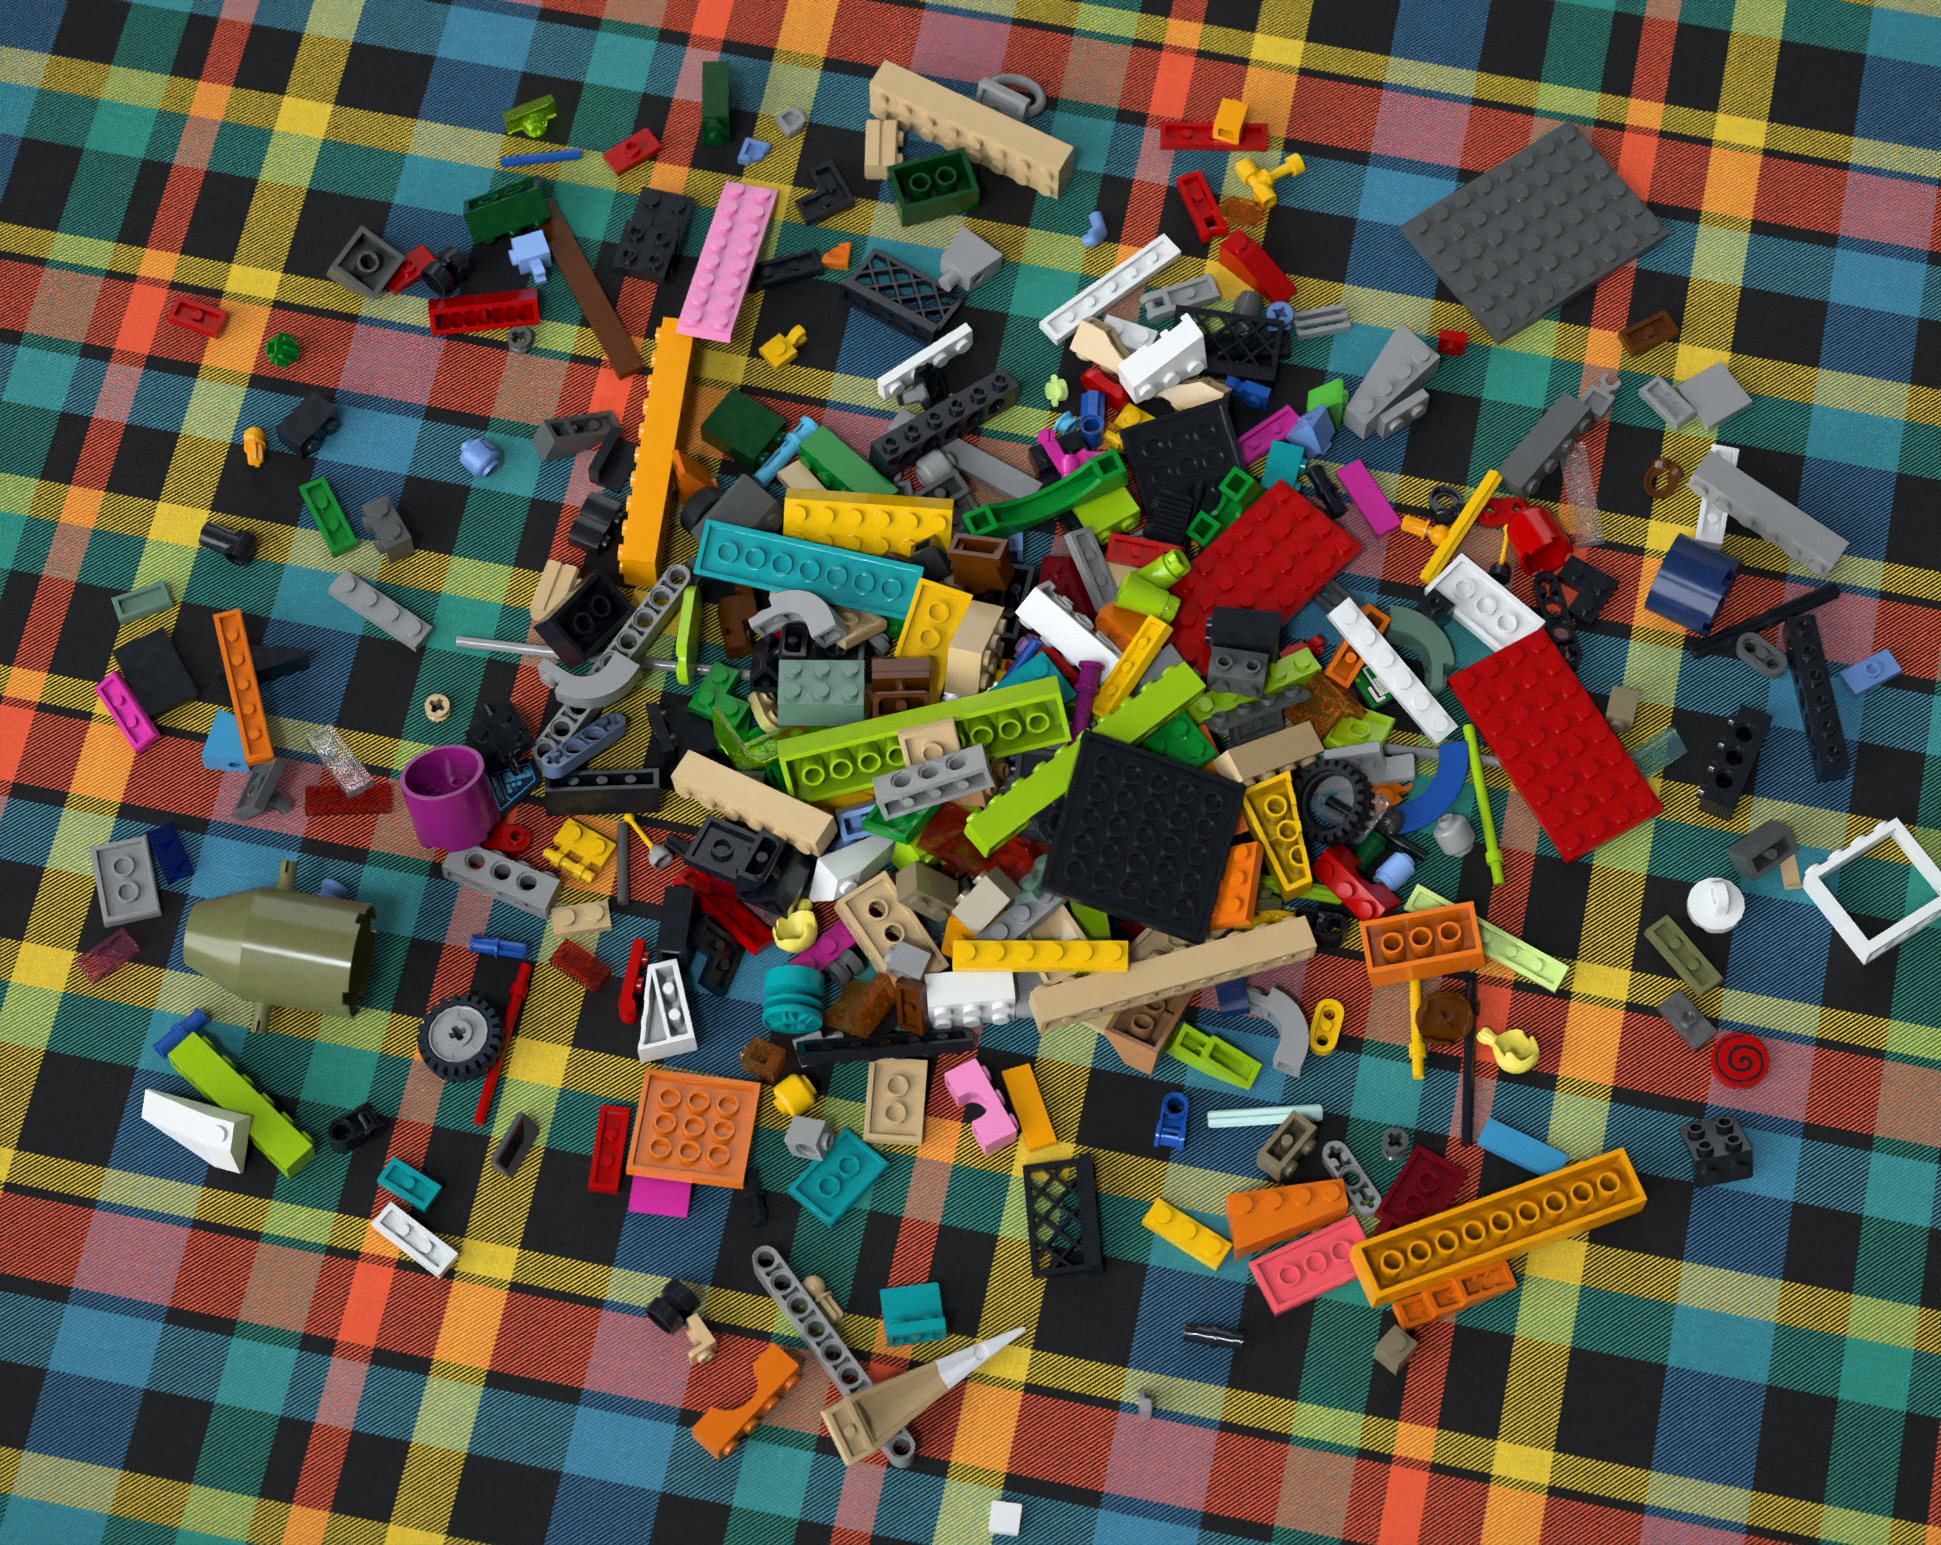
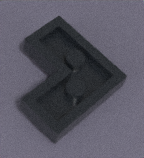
M832 160L808 169V177L817 192L795 201V206L807 227L855 207V199Z
M1573 555L1570 556L1557 575L1558 582L1578 593L1568 608L1570 617L1591 628L1617 590L1619 581Z
M699 918L688 944L708 958L697 983L714 996L724 997L745 947L709 919Z

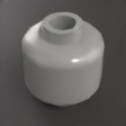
M933 449L916 461L917 469L914 470V473L921 485L926 487L953 470V467L957 464L948 451L943 453L939 449Z
M1449 813L1438 819V825L1435 827L1433 835L1443 853L1453 855L1454 857H1461L1472 850L1476 835L1463 815H1452Z

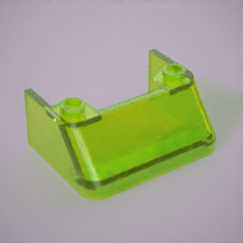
M718 705L712 707L714 737L733 764L742 770L764 768L778 762L777 741L839 727L783 726L743 743Z

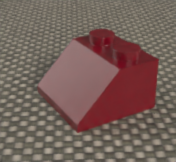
M1043 556L1038 585L1050 580L1056 586L1053 591L1061 597L1066 596L1073 603L1072 610L1075 613L1086 615L1092 622H1095L1098 612L1096 613L1073 558L1067 556Z

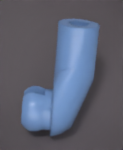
M1100 211L1089 215L1092 228L1088 231V234L1082 236V242L1087 248L1099 245L1107 236V228Z

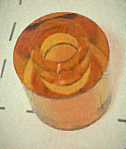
M1233 196L1226 198L1222 203L1221 216L1229 223L1254 227L1262 219L1263 210L1260 203L1256 200Z

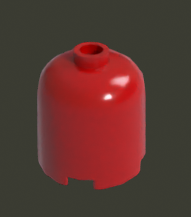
M1543 506L1524 507L1510 519L1506 529L1508 541L1522 571L1526 575L1532 576V572L1542 571L1552 573L1565 565L1566 561L1564 558L1568 553H1573V545L1552 511Z

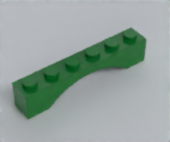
M1113 448L1089 459L1065 478L1040 491L1011 501L986 504L963 514L964 528L967 534L1006 539L1128 485L1127 470L1116 449Z

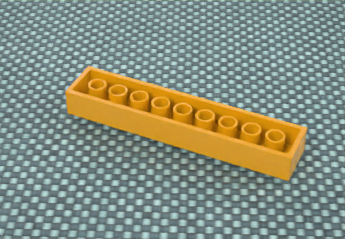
M663 317L662 327H657L655 343H658L657 351L652 352L651 367H654L653 375L649 374L647 381L649 399H644L643 415H645V422H641L639 427L641 444L640 447L636 446L634 461L637 463L636 471H632L630 487H633L632 495L627 496L626 511L629 512L628 520L624 519L622 525L624 544H619L618 548L619 573L624 575L626 585L653 588L660 578L675 489L672 451L676 449L681 451L698 353L697 337L677 334L678 318Z
M1622 1147L1353 1244L1349 1258L1369 1304L1374 1309L1421 1292L1425 1288L1450 1281L1453 1276L1505 1259H1512L1642 1211L1648 1199Z

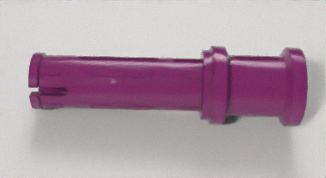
M1085 660L1079 661L1078 667L1081 669L1078 684L1074 686L1077 699L1070 731L1072 741H1068V746L1075 743V738L1089 726L1093 699L1097 697L1100 690L1097 687L1099 674L1104 668V665Z

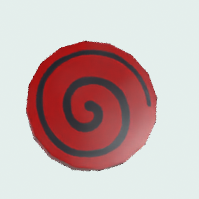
M1740 1032L1728 1034L1719 1039L1712 1050L1710 1058L1714 1076L1720 1083L1731 1089L1744 1088L1745 1090L1758 1085L1767 1074L1769 1066L1768 1052L1761 1041L1752 1035Z

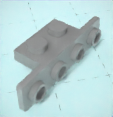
M1365 742L1361 745L1340 746L1324 750L1325 760L1336 759L1357 767L1367 775V780L1372 783V786L1410 781L1416 778L1414 755L1410 753L1385 757L1380 742ZM1335 775L1323 781L1313 795L1351 790L1353 787L1346 778Z

